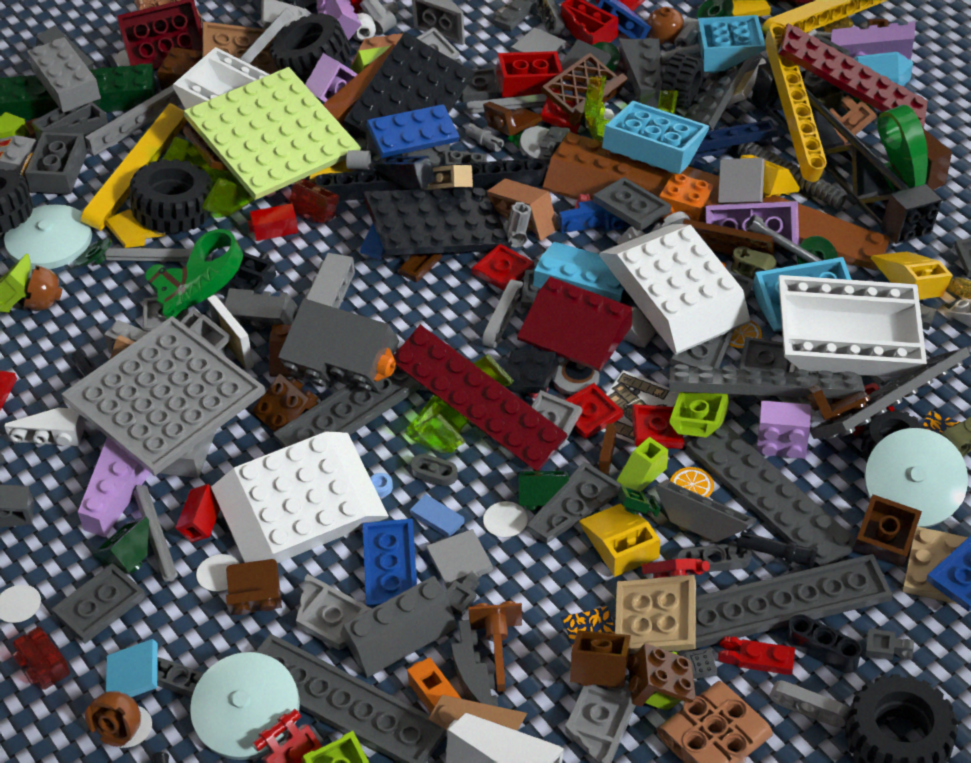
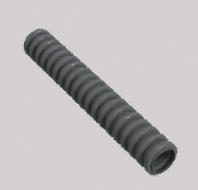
M755 142L739 144L737 150L739 156L754 155L789 169L801 190L812 194V196L817 197L819 200H823L824 203H828V205L833 206L835 209L841 208L846 202L847 193L845 191H841L840 188L830 185L829 182H825L823 179H819L817 182L805 180L801 174L800 167L790 161L787 162L786 159H782L781 156H777V154L766 150V148L761 147Z

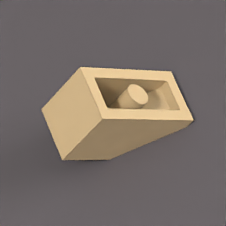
M449 165L432 168L435 181L428 184V188L424 190L473 187L472 165Z

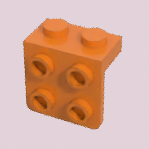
M672 174L659 196L660 199L671 205V212L662 218L665 219V217L681 211L687 214L690 220L700 222L703 206L713 191V185L703 180L687 177L684 174Z

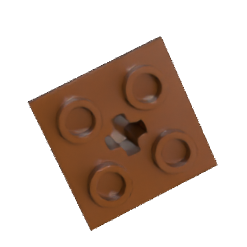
M505 601L500 605L479 603L474 605V607H468L470 628H486L487 640L493 641L497 692L506 691L502 640L508 638L507 627L522 626V603Z

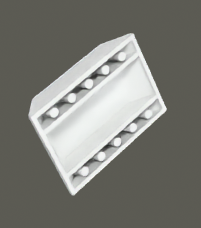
M215 47L173 84V88L185 109H188L270 74Z
M671 224L602 251L599 254L675 355L750 322L743 289L691 225Z
M779 275L784 357L799 369L810 372L826 370L840 374L850 371L857 373V375L897 377L926 366V352L918 287L916 284Z
M324 432L234 467L211 486L244 563L275 559L279 563L363 528V523L378 522L388 518V514L348 433Z

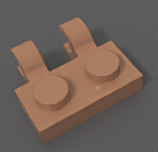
M846 95L841 100L843 108L848 111L842 118L832 108L829 110L854 135L858 134L876 118V114L863 101L856 104L849 95ZM835 129L841 140L846 144L848 141Z

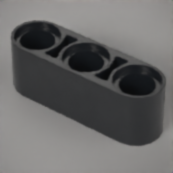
M797 614L790 618L786 638L791 647H795L796 650L843 673H852L858 668L861 655V645L859 642L806 615Z

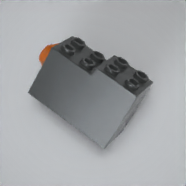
M303 298L278 358L284 364L283 367L289 370L290 375L296 379L303 380L307 378L313 384L324 387L325 384L333 387L336 380L345 385H349V383L356 384L359 389L370 392L371 389L379 392L384 378H388L394 372L396 362L393 355L399 344V339L387 323Z

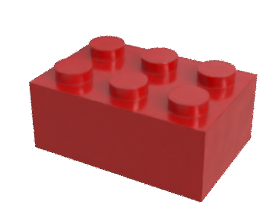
M557 51L498 53L496 75L502 97L544 94L540 91L542 86L563 72Z

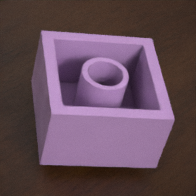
M323 53L305 85L316 98L325 103L358 74Z
M761 401L757 451L761 455L806 459L811 405Z

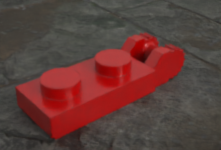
M725 636L720 641V646L727 649L721 650L718 653V660L722 663L737 665L739 668L792 675L795 647L743 639L741 641L733 636Z

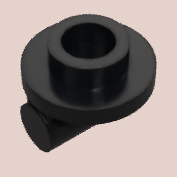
M108 55L105 60L100 62L102 65L100 68L118 67L112 55Z

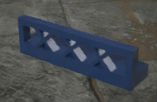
M770 119L708 131L692 159L737 151L739 144L755 142L760 146L772 144V138L778 137V129Z

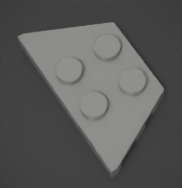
M307 574L305 576V587L300 599L301 606L298 610L296 624L300 629L341 650L347 647L340 634L343 624L372 608Z
M625 683V687L616 689L595 684L583 686L565 726V732L597 763H612L636 707L631 702L629 683Z

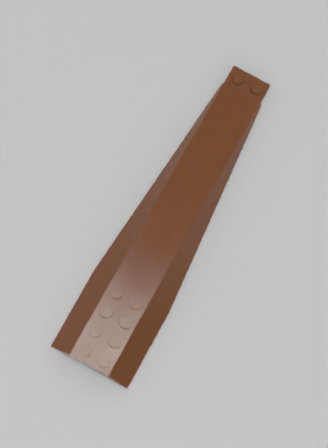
M568 132L551 157L543 184V190L576 200L580 194H589L590 199L593 200L595 193L625 177L659 197L673 173L659 167H652L648 163L639 160H632L621 154H614L610 150L602 148L603 142ZM687 166L681 174L706 181L713 185V191L703 206L700 222L706 223V206L720 205L718 203L720 176ZM771 195V197L763 196V202L790 201L776 195ZM798 203L799 245L808 237L821 236L833 244L838 258L843 257L847 265H857L877 271L878 267L872 261L871 256L885 254L891 240L887 235L867 230ZM660 218L658 221L664 222V219Z

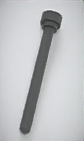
M756 214L752 215L746 224L745 230L773 236L774 242L809 263L823 261L765 226L766 223Z

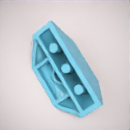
M898 52L862 55L853 58L880 75L888 77L898 85L905 86L911 79L913 62ZM844 91V94H847V95H849V96L854 97L853 95H851V94H849L848 92Z

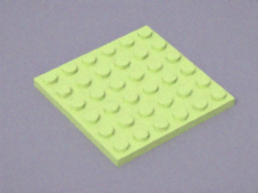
M289 67L184 110V117L254 200L345 160L348 150H361L357 142Z

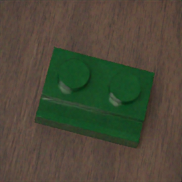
M620 486L618 497L626 511L638 515L639 512L647 514L649 510L652 511L653 516L658 517L661 507L655 496L651 495L650 498H647L644 492Z

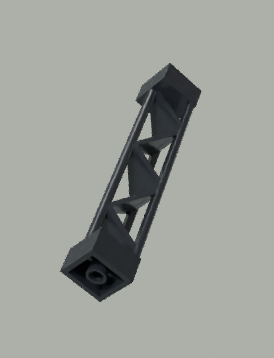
M770 62L760 64L751 99L790 135L786 119L777 111L783 109ZM799 66L804 83L807 70ZM805 88L824 154L841 152L852 162L853 186L827 160L824 170L881 226L880 229L895 244L930 235L942 199L926 184L909 188ZM835 129L849 142V144H845L841 140ZM883 176L888 181H890L898 190H892L888 186ZM889 199L884 217L870 202Z

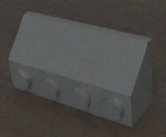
M432 576L343 624L340 634L365 677L369 678L456 630L457 624L447 595L436 577Z

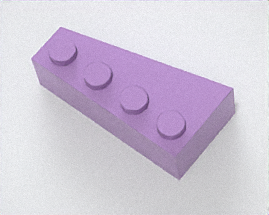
M317 0L318 15L319 13H324L336 18L349 41L362 25L357 20V14L353 12L355 9L350 5L351 1Z
M916 21L898 26V23H892L889 27L880 28L877 25H871L867 29H859V27L832 29L831 42L850 52L849 56L852 58L862 55L898 52L911 60Z
M798 201L706 206V223L747 231L745 230L747 222L752 215L756 214L763 219V222L766 223L765 226L799 246Z
M108 437L78 510L83 530L102 537H106L135 496L133 491L136 489V486L139 484L142 486L150 474L148 470Z

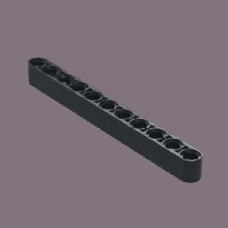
M540 158L449 164L472 165L473 187L468 188L478 187L489 190L504 179L538 187L544 184L546 177V163ZM435 165V166H432V168H434V167H442V166H449V165ZM377 170L326 173L317 176L315 179L317 197L322 202L363 200V194L367 191L416 190V188H405Z

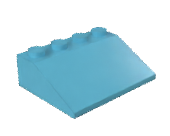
M758 15L698 18V42L701 58L703 59L704 72L718 73L719 71H725L766 50Z
M632 101L605 125L602 148L610 150L614 154L627 156L632 160L648 163L652 167L665 169L673 174H681L690 164L707 134L709 126Z
M553 242L542 254L534 271L533 286L539 287V290L551 276L620 303L624 302L627 291L599 254L558 242Z
M840 257L756 272L752 288L758 306L775 332L782 330L779 275L852 279L844 258Z

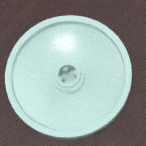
M45 205L34 208L30 218H27L25 223H21L19 227L6 232L4 243L9 257L15 263L27 253L31 260L32 269H35L36 265L54 269L73 262L87 250L92 239L91 226L80 221L82 212L76 208L66 205Z
M908 428L886 436L875 446L866 464L864 480L869 499L874 494L920 510L922 514L917 526L927 528L948 519L961 505L967 491L968 473L961 453L947 438L927 429Z
M255 652L233 654L212 665L198 681L191 699L190 712L192 724L202 742L214 753L233 760L258 758L270 751L265 746L257 752L253 748L252 743L259 738L258 734L264 729L269 730L278 722L277 719L284 713L288 714L293 709L299 712V692L289 671L276 659ZM284 731L275 739L280 744L289 735Z

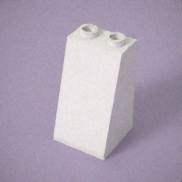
M465 713L458 721L454 720L447 729L446 763H562L564 749L558 745Z

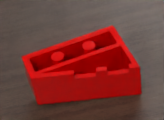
M566 0L561 3V16L564 20V27L577 40L593 45L598 42L610 43L618 37V17L584 0Z

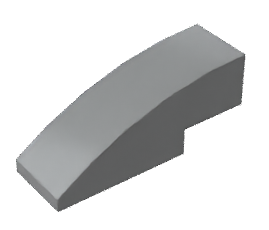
M194 308L181 321L183 325L217 351H220L232 339L231 335L204 314L201 315Z

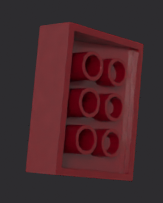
M180 0L116 16L130 66L152 64L153 69L159 68L172 47L202 51V27L194 0Z
M550 276L539 290L517 335V340L547 352H556L557 356L600 372L632 327V307Z

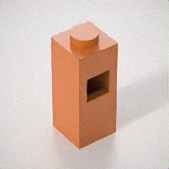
M430 657L414 663L411 668L407 669L410 687L430 714L442 695L461 699Z

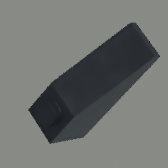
M389 156L371 164L373 169L405 188L424 190L428 188V184L435 181L429 156Z

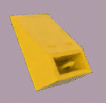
M741 155L740 159L759 157H756L754 155ZM765 160L763 196L790 195L793 192L800 191V187L789 169Z
M908 251L871 256L872 261L888 278L890 283L916 284L919 299L942 297L953 276L941 261Z
M622 503L579 520L580 526L614 577L638 568L644 563L657 560L660 557V538L649 522L639 514L626 511Z

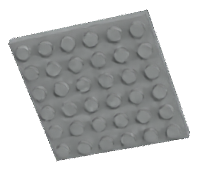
M171 316L61 395L68 405L152 475L156 476L264 395L266 391L261 383Z

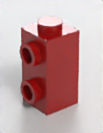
M293 203L250 211L251 220L248 221L250 233L255 234L256 241L298 233Z
M209 484L190 490L175 527L191 543L210 537L220 511V507Z

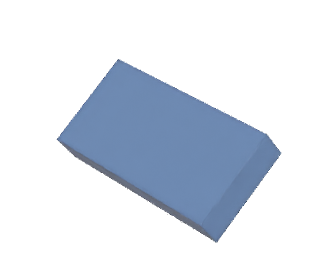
M427 494L410 509L411 516L447 538L451 537L465 523L463 516Z

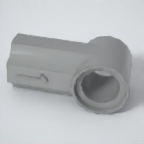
M364 0L360 3L365 13L372 17L376 34L382 35L396 26L397 21L393 13L386 11L378 0Z
M690 17L684 19L683 29L675 39L676 47L681 46L683 48L694 45L698 39V19Z
M347 151V169H354L355 171L373 170L370 151Z
M516 202L511 207L509 219L503 226L508 242L511 241V246L515 248L521 247L527 242L526 230L531 207L523 202Z

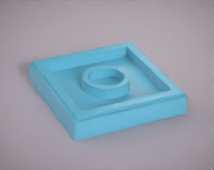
M151 639L107 655L106 692L119 691L133 697L156 689L158 643Z

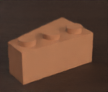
M508 179L502 180L487 191L489 200L493 203L497 213L506 219H509L511 207L516 202L530 205L531 214L526 231L531 230L537 234L536 239L542 241L559 228L549 191Z

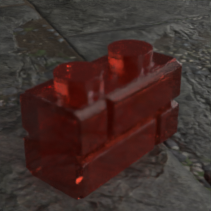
M306 179L299 180L293 184L289 204L293 203L297 213L308 214L318 223H325L335 217L336 206L340 198L339 195Z
M37 626L29 631L27 635H22L13 641L16 652L12 655L19 667L26 666L28 670L25 673L33 685L38 683L42 689L46 690L54 685L56 681H60L70 674L65 658L41 627Z

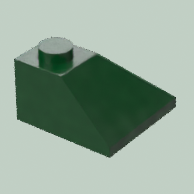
M520 471L519 506H524V510H539V506H544L569 481V471Z
M142 517L126 522L98 547L92 555L107 566L113 563L124 573L133 574L143 565L141 561L147 556L149 519Z

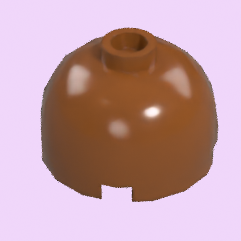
M670 7L654 10L647 20V24L651 27L647 37L659 39V44H664V41H670V44L675 43V39L683 29L684 19L681 13Z
M38 265L35 266L27 290L29 296L28 299L25 298L24 308L43 311L52 307L55 300L60 301L63 288H59V279L52 270Z
M108 691L99 695L90 703L85 710V721L92 733L96 730L102 735L100 738L102 742L111 746L122 747L138 731L141 724V711L135 700L129 695L119 691Z

